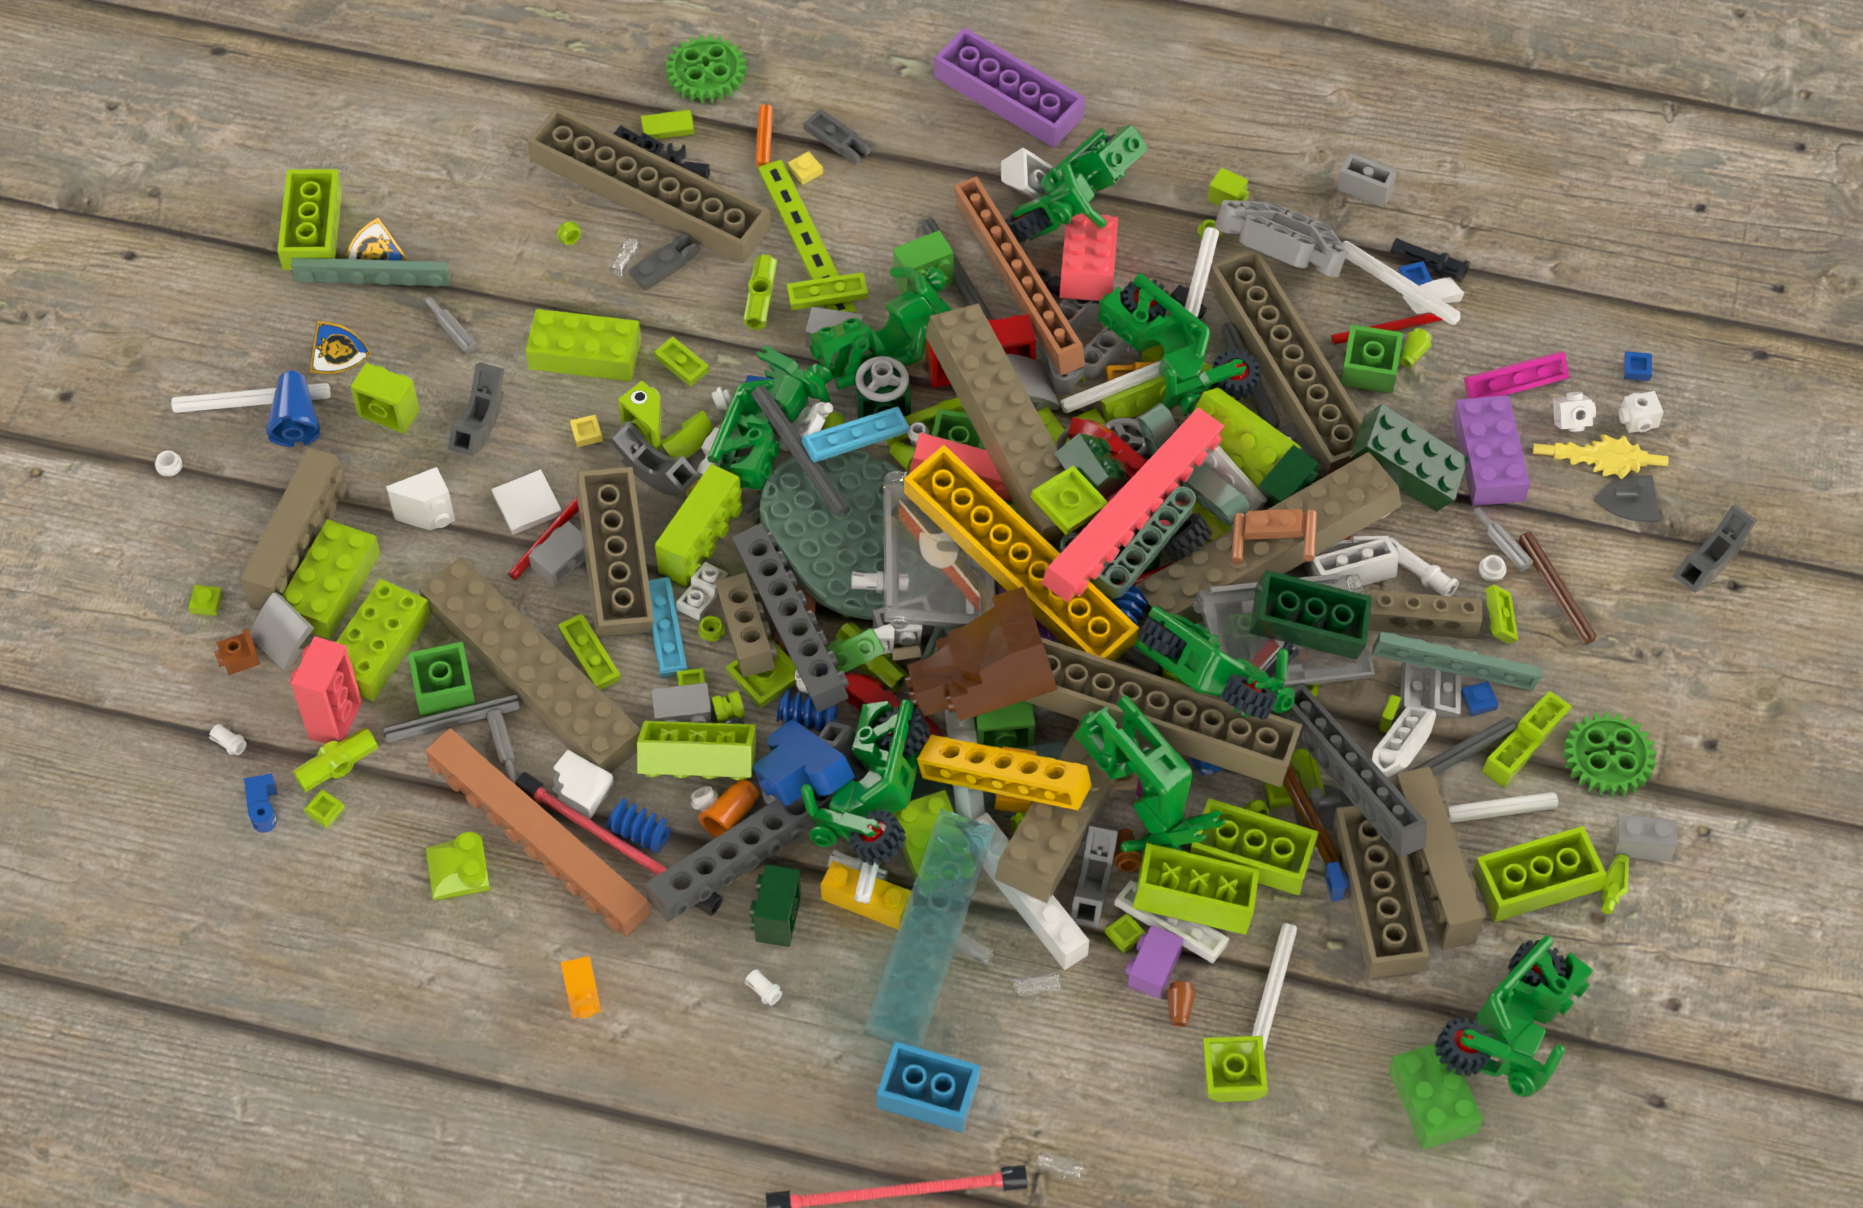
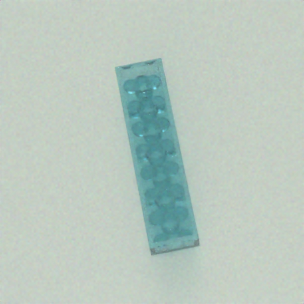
M943 809L939 810L868 1017L864 1035L893 1045L896 1041L917 1048L922 1047L995 827Z

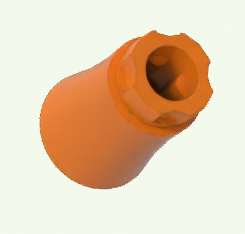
M738 780L711 806L699 814V821L710 835L717 838L744 819L747 813L754 807V803L760 797V793L748 780Z

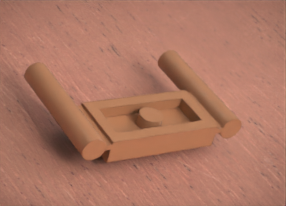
M1302 509L1247 511V515L1243 513L1235 514L1232 563H1242L1244 539L1304 537L1303 559L1313 561L1315 558L1317 512L1308 510L1306 513H1303Z

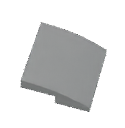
M1006 354L1035 409L1049 407L1050 410H1058L1060 405L1043 365L1028 357Z
M273 592L258 614L250 636L284 672H287L303 652L300 646L314 627L279 593Z
M1402 662L1400 711L1403 712L1409 706L1435 710L1436 717H1458L1461 710L1462 675Z

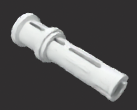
M1390 538L1399 555L1398 563L1418 576L1423 586L1426 588L1431 587L1441 596H1452L1459 585L1457 579H1451L1441 572L1439 566L1429 565L1399 544L1394 538Z

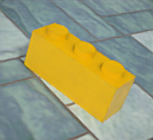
M832 861L821 883L822 900L901 931L912 909V891L875 878L870 901L866 904L857 902L855 900V892L861 871Z

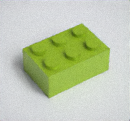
M945 790L910 801L905 809L893 813L905 830L906 841L902 842L904 845L902 852L919 896L974 878L975 865Z

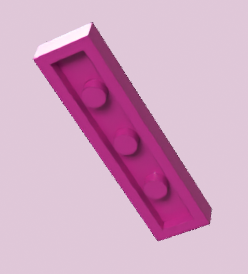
M1560 351L1463 378L1467 399L1504 396L1569 378L1565 352Z

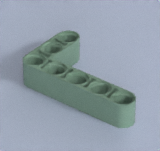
M1158 403L1137 419L1150 458L1177 430L1170 411L1162 403ZM1204 463L1200 467L1197 465L1193 467L1194 471L1185 483L1183 481L1179 482V487L1190 488L1196 496V502L1227 526L1234 523L1235 514L1243 513L1245 515L1247 511L1251 510V506L1245 496Z
M1182 486L1173 490L1118 558L1111 563L1106 561L1103 565L1104 569L1095 580L1091 578L1089 581L1106 596L1114 599L1121 598L1188 519L1196 501L1194 492L1190 488ZM1176 501H1184L1187 506H1180ZM1160 520H1167L1171 525H1162ZM1071 532L1063 536L1058 552L1061 554L1079 534ZM1150 539L1155 545H1147L1143 540ZM1127 559H1134L1139 564L1131 565L1127 562ZM1110 579H1118L1122 582V585H1114Z

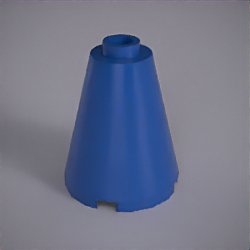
M294 370L286 371L279 376L266 425V435L268 434L269 440L279 446L294 447V442H303L304 446L315 442L320 436V426L306 379L302 374Z

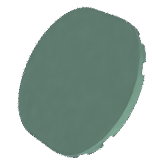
M859 449L818 461V464L848 506L843 514L834 515L795 457L788 458L774 470V473L765 483L760 500V521L766 533L772 531L778 544L774 547L775 551H782L787 561L788 569L793 572L794 577L804 590L819 603L850 617L873 620V610L884 608V591L876 593L875 590L851 589L852 571L862 573L883 571L884 574L883 487L904 489V474L886 460L882 462L870 456L869 452ZM898 544V575H908L907 592H898V602L903 603L926 596L929 603L943 587L947 578L940 569L929 566L921 557Z

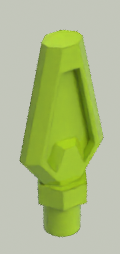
M1617 854L1606 872L1607 876L1602 886L1604 893L1601 909L1605 914H1612L1615 905L1619 903L1620 897L1628 893L1629 857L1624 854Z

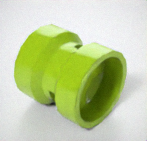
M738 690L729 692L728 696L722 697L717 695L711 697V704L717 723H721L730 717H745Z

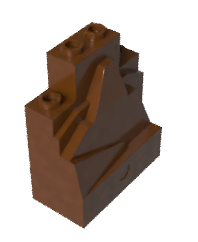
M1024 586L993 596L992 599L995 607L967 625L950 630L947 637L935 640L938 651L933 652V655L929 658L907 665L910 676L905 677L909 689V696L914 707L920 708L923 717L949 709L950 713L956 711L960 722L1058 690Z

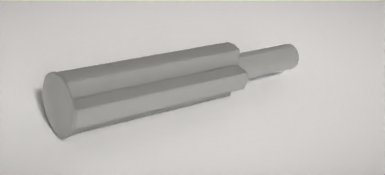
M431 297L426 298L425 303L437 315V322L466 355L473 354L478 348V343L448 310H442Z
M1476 507L1473 513L1488 528L1487 534L1521 572L1529 569L1534 561L1499 522L1494 524L1480 507Z
M492 710L487 713L486 717L488 718L501 766L505 767L508 779L515 784L517 777L513 764L516 761L502 715L503 712L501 710Z

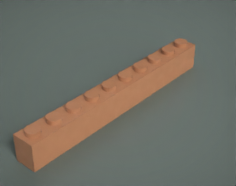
M976 176L953 185L959 211L1023 315L1029 314L1033 331L1060 375L1062 376L1084 367L1085 359L1082 343L978 177Z
M451 728L425 749L428 758L427 765L436 775L441 773L454 791L458 792L460 790L466 795V800L473 808L482 809L491 824L494 826L500 825L505 830L506 836L513 843L519 842L524 846L525 852L532 860H540L545 865L544 868L549 875L555 879L559 877L565 882L566 889L572 895L582 897L585 900V905L594 914L599 912L613 931L617 932L619 930L627 936L651 914L649 901Z

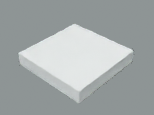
M541 470L491 489L492 495L512 535L554 519L562 513Z

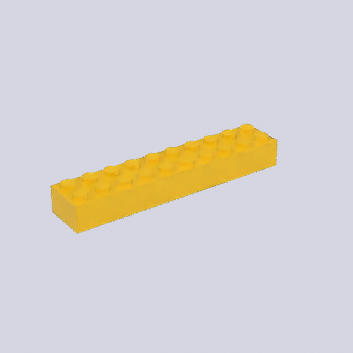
M945 445L904 478V494L1005 590L1011 591L1024 586L1034 617L1063 645L1114 662L1136 642L1139 627L1090 581H1088L1089 585L1080 597L1075 595L1069 602H1066L1041 583L1048 566L1060 553Z

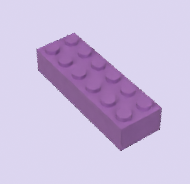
M965 27L934 58V77L1053 148L1084 117L1085 97Z

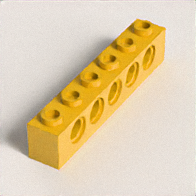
M931 735L917 758L923 779L1073 810L1080 809L1092 786L1086 765L981 745L974 742L955 740L949 737Z

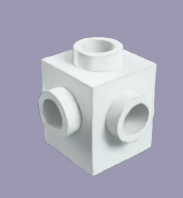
M1655 391L1641 394L1633 393L1625 396L1622 406L1618 411L1620 422L1622 424L1625 423L1628 433L1646 432L1652 428H1658L1664 413Z
M1582 392L1567 393V397L1553 398L1554 424L1561 429H1568L1571 432L1583 431L1586 426H1593V418L1596 417V407L1592 399L1583 395Z

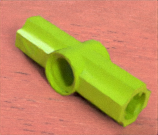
M761 254V256L755 257L752 277L748 283L749 293L743 323L751 330L760 331L767 324L769 307L773 301L772 291L777 269V259L772 258L771 255Z
M853 622L846 623L835 635V640L841 638L842 641H845L863 631ZM890 653L879 655L857 666L865 675L869 676L872 674L878 681L885 684L884 687L892 693L900 691L906 684L905 677L909 676L891 658Z
M364 727L341 742L330 741L319 749L316 757L294 769L292 773L302 790L308 792L331 777L337 779L348 774L355 762L377 750L378 745L370 731Z

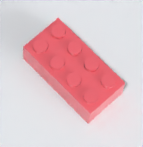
M1083 213L1072 217L1071 222L1066 224L1060 298L1100 301L1107 293L1111 294L1113 292L1118 217L1101 215L1107 221L1105 228L1097 227Z
M314 636L310 646L307 645L303 651L302 662L299 668L292 672L290 685H292L309 739L324 744L330 741L341 742L345 739L362 704V698L346 645Z

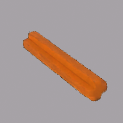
M769 104L759 106L756 146L757 167L770 163L773 111L772 106Z

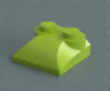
M464 832L455 840L426 847L433 901L491 890L482 835L474 832Z
M1263 1036L1203 1038L1207 1098L1216 1102L1254 1101L1267 1096L1268 1085Z

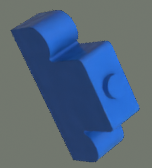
M793 719L769 735L767 744L771 752L752 765L763 792L768 797L770 795L774 796L786 806L802 796L801 787L804 784L811 785L818 795L823 796L837 791L855 778L842 753Z

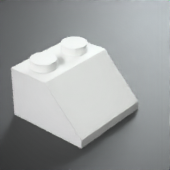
M437 467L386 486L392 513L396 521L429 531L446 527L449 523L455 521L449 491Z

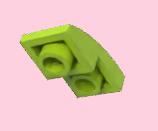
M704 410L681 424L683 428L661 441L670 457L683 456L687 459L703 446L706 437L714 430V426Z

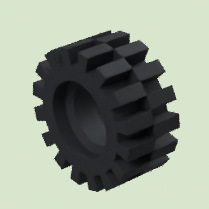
M1193 513L1163 548L1172 560H1183L1185 556H1191L1192 552H1197L1200 546H1204L1206 544L1205 541L1210 540L1213 532L1199 513Z

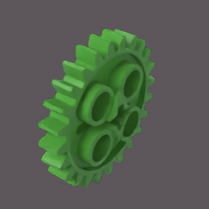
M700 34L696 41L689 37L688 44L681 41V49L674 47V54L668 55L669 61L666 62V76L669 79V86L674 87L675 94L681 92L683 99L690 96L691 102H694L696 98H700L701 104L705 102V99H709L711 104H713L716 97L724 101L723 95L726 94L732 97V89L739 91V84H744V76L747 75L746 59L743 57V51H738L737 44L731 46L730 39L723 43L722 36L713 40L712 34H709L707 39H703V36Z
M1606 711L1604 718H1600L1599 714L1595 712L1592 721L1587 716H1584L1582 724L1576 722L1573 730H1569L1563 746L1565 748L1563 758L1568 759L1565 768H1573L1570 777L1575 778L1579 776V786L1585 783L1589 784V793L1594 788L1599 789L1600 797H1602L1604 791H1609L1611 798H1614L1616 791H1619L1621 796L1625 797L1628 789L1632 793H1636L1638 786L1644 787L1647 779L1651 778L1652 770H1654L1656 765L1654 759L1657 751L1651 750L1654 741H1646L1649 732L1640 733V723L1634 726L1630 725L1631 717L1622 721L1620 713H1617L1614 719ZM1590 740H1595L1599 744H1594ZM1621 740L1626 742L1627 744H1621L1618 741ZM1592 765H1598V766H1600L1602 769H1597V768L1593 767ZM1620 765H1625L1630 769H1624Z

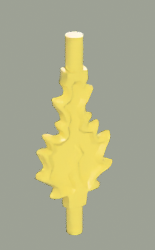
M1602 434L1600 436L1602 442L1593 440L1591 441L1593 446L1585 444L1584 447H1580L1570 441L1566 445L1563 443H1555V445L1533 444V454L1554 456V459L1558 460L1570 459L1571 465H1576L1580 462H1586L1587 465L1595 464L1593 472L1603 471V476L1617 474L1620 479H1623L1630 471L1638 473L1640 467H1647V465L1667 467L1669 456L1652 455L1646 451H1641L1639 444L1631 445L1624 435L1618 440Z

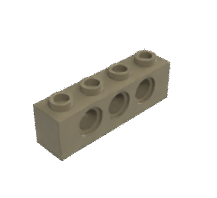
M746 572L715 580L718 599L742 677L775 669L773 658L778 655L774 641L768 642L767 638L771 637L768 622H762L761 618L765 617L761 601H755V598H759L754 583L749 582Z
M1371 590L1370 596L1373 598L1369 622L1370 631L1466 639L1478 638L1482 624V599Z

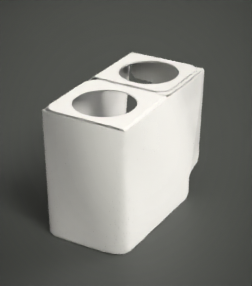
M569 750L564 753L553 767L557 774L553 778L555 785L552 791L558 794L557 799L583 814L589 820L614 789L611 773Z

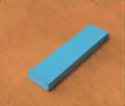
M894 407L803 436L801 442L812 463L908 433L910 427L899 407Z
M669 576L648 580L654 617L651 630L661 679L677 676V671L688 670Z

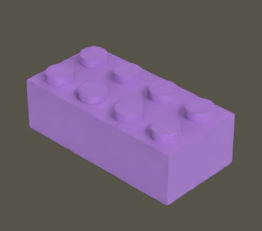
M1510 396L1458 399L1452 418L1460 453L1468 457L1464 472L1472 506L1525 502L1530 482Z

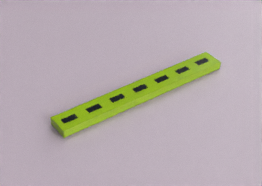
M782 159L759 166L758 173L810 279L839 276ZM852 301L824 306L825 309L857 313Z

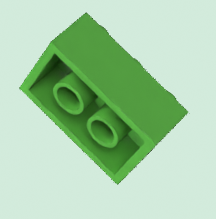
M1435 1043L1393 1056L1388 1070L1422 1150L1478 1133L1483 1120L1463 1072L1459 1076L1455 1074L1456 1069L1452 1068L1451 1071L1446 1069L1447 1063L1441 1065L1439 1062L1441 1056H1436L1435 1053L1437 1049Z

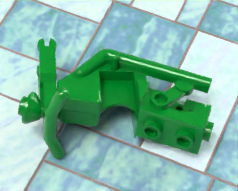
M931 266L925 276L911 267H892L890 269L892 277L910 279L911 285L916 291L910 289L886 304L889 318L885 326L880 330L873 331L860 319L849 318L844 320L843 323L835 326H826L810 334L812 343L810 345L811 355L815 360L828 367L838 390L854 385V372H857L859 367L871 358L880 356L891 357L901 362L904 366L914 364L923 358L925 332L930 316L951 311L948 304L937 293L943 290V285L945 284V277L940 269L938 270L935 266ZM867 349H869V351L871 352V353L862 355L863 352L866 351ZM838 351L837 355L833 360L834 366L829 367L833 355Z
M762 346L761 348L765 354L757 351V355L761 361L771 364L768 366L773 372L764 370L766 378L773 379L745 382L737 386L707 457L708 462L719 463L722 454H724L723 464H720L719 468L739 476L740 488L763 490L767 479L771 475L775 459L780 452V443L776 440L774 432L769 426L770 421L752 397V392L756 387H766L789 422H794L808 403V396L813 399H819L820 402L831 403L825 384L832 380V373L823 364L810 365L806 371H803L794 360L773 350L770 346ZM754 446L750 454L737 457L740 449Z
M1127 695L1116 704L1125 714L1123 715V730H1118L1115 727L1117 723L1108 714L1109 708L1107 706L1097 713H1094L1093 710L1087 713L1079 721L1082 725L1073 736L1110 777L1108 780L1124 777L1134 772L1142 783V797L1135 801L1133 806L1149 833L1141 839L1123 841L1120 845V849L1123 852L1145 850L1146 843L1184 851L1182 845L1193 842L1200 843L1206 838V834L1199 835L1198 831L1214 827L1220 828L1225 824L1226 819H1217L1222 814L1219 810L1183 820L1185 804L1192 780V770ZM1136 727L1154 748L1146 747L1143 750L1139 749V742L1135 738Z

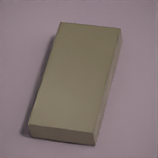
M923 644L897 645L892 650L893 660L921 657L924 653Z

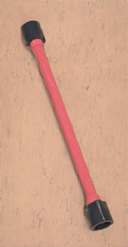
M523 772L517 778L515 785L532 800H537L540 803L544 802V804H547V806H550V808L561 813V815H564V817H567L591 834L596 835V837H599L608 845L616 848V850H619L632 860L637 861V863H640L649 871L659 875L668 869L549 794L543 788L544 783L529 773ZM714 892L707 900L700 901L694 906L709 916H713L720 908L723 896Z
M1025 1165L1001 1167V1172H995L994 1175H987V1177L986 1175L983 1177L976 1176V1178L972 1176V1178L968 1177V1179L967 1177H964V1179L957 1178L956 1180L949 1179V1181L945 1179V1181L941 1180V1182L937 1180V1182L930 1181L928 1183L927 1181L926 1183L922 1182V1184L918 1182V1184L914 1183V1185L913 1183H910V1185L903 1184L902 1186L899 1184V1186L895 1185V1187L893 1185L891 1187L887 1186V1188L886 1186H883V1188L876 1187L875 1189L872 1187L871 1189L868 1188V1190L864 1188V1190L856 1189V1191L848 1190V1192L847 1190L844 1192L837 1191V1193L829 1192V1194L826 1192L825 1194L821 1193V1195L820 1193L817 1195L810 1194V1196L802 1195V1197L798 1196V1194L790 1195V1190L765 1194L767 1208H801L802 1206L806 1207V1205L809 1207L810 1205L817 1206V1204H833V1202L834 1204L837 1202H852V1200L855 1202L856 1200L860 1201V1199L861 1201L864 1199L874 1200L875 1198L879 1199V1197L881 1199L883 1197L887 1198V1196L888 1198H891V1196L898 1197L899 1195L900 1197L902 1195L906 1196V1194L910 1196V1194L914 1195V1193L918 1195V1193L922 1194V1192L923 1194L926 1192L929 1194L930 1192L933 1193V1191L935 1193L937 1191L941 1192V1190L945 1192V1190L956 1191L957 1189L960 1190V1188L962 1190L964 1188L972 1189V1187L983 1188V1186L987 1187V1185L989 1187L991 1185L995 1186V1188L1003 1187V1191L1028 1189Z

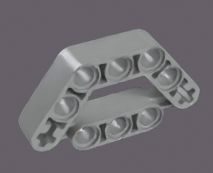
M1222 201L1215 222V228L1219 231L1229 234H1241L1239 241L1243 245L1290 265L1306 268L1309 262H1311L1320 273L1326 276L1338 277L1340 275L1347 250L1330 226L1271 202Z
M1121 288V292H1120V296H1119L1120 301H1121V298H1122V294H1123L1124 288ZM1065 298L1058 305L1075 333L1087 321L1101 322L1098 320L1100 301ZM1105 326L1083 348L1085 366L1061 376L1038 339V348L1046 374L1054 393L1058 395L1070 394L1073 391L1074 385L1083 376L1086 377L1087 381L1097 380L1105 372V367L1111 366L1131 346Z

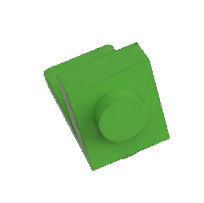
M869 628L845 641H842L841 638L832 641L826 648V651H833L839 664L835 666L836 671L842 670L845 673L883 654L885 648L873 628Z

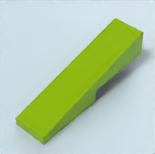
M1548 691L1520 720L1518 727L1487 758L1482 773L1505 788L1570 712L1572 706L1551 691Z

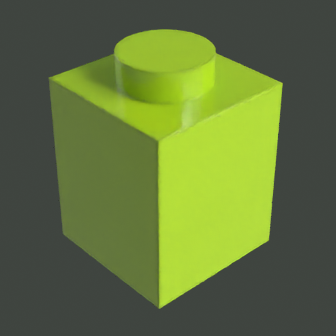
M1220 168L1209 185L1208 201L1218 206H1221L1224 200L1247 201L1250 193L1247 190L1248 179Z

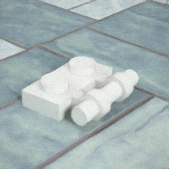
M819 402L814 404L812 408L805 407L791 425L801 439L803 436L822 431L821 428L825 422L824 418L833 411V406L828 402ZM780 438V448L784 451H788V447Z

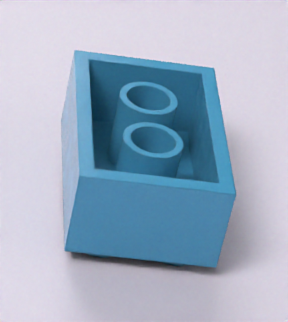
M895 1041L877 1091V1108L963 1133L980 1082L981 1066Z

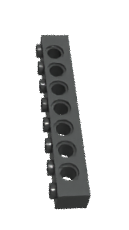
M762 523L732 536L737 551L817 711L821 712L848 699L845 687L849 686V683L842 670L836 671L835 666L839 665L832 650L826 651L824 646L828 645V642L822 630L816 631L814 626L818 625V622L812 610H805L804 606L808 605L802 590H795L794 586L798 585L791 570L786 572L784 567L788 564L782 551H775L774 547L778 544L772 531L766 533Z
M1304 684L1292 687L1294 703L1289 710L1278 713V716L1302 724L1298 741L1400 857L1424 848L1427 829L1425 819Z
M813 788L818 809L831 810L829 805L835 792L821 796ZM801 796L788 806L778 799L646 882L648 901L669 922L675 917L684 915L689 908L700 901L707 900L712 893L723 886L730 885L743 873L752 871L768 857L775 856L791 842L800 840L805 833L817 826L806 812L803 797Z

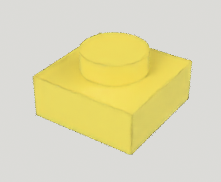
M809 151L788 162V169L802 185L823 174V167Z
M596 414L570 420L577 448L603 442Z

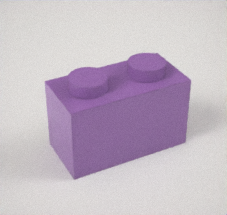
M1151 925L1147 935L1142 933L1138 941L1136 950H1139L1137 958H1131L1126 968L1125 974L1129 975L1128 987L1161 999L1182 952L1184 938Z

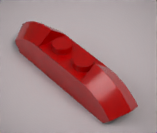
M1072 417L1068 431L1070 440L1079 433L1104 438L1112 448L1110 453L1114 459H1118L1126 468L1127 472L1125 475L1129 480L1147 462L1104 425L1092 420Z
M844 673L849 683V686L845 687L849 698L845 701L860 712L862 711L863 704L888 701L893 709L896 706L900 707L901 702L898 701L895 694L889 690H883L885 684L859 673ZM925 716L924 719L930 727V736L945 737L938 725L931 718Z

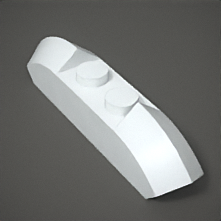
M1407 706L1375 748L1372 762L1386 777H1392L1406 768L1417 755L1431 733L1436 717L1435 710Z
M946 709L945 718L948 737L955 740L977 743L974 717L959 722L956 711L950 713V710ZM953 785L958 823L969 824L985 814L983 791Z

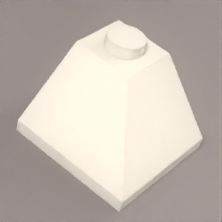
M1021 148L1001 161L1002 182L1007 186L1035 200L1042 196H1048L1041 186V180L1054 167L1025 148Z

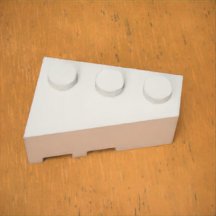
M1353 536V540H1342L1316 555L1313 561H1305L1303 565L1309 577L1339 574L1340 578H1346L1347 588L1350 590L1397 577L1399 555L1389 536Z

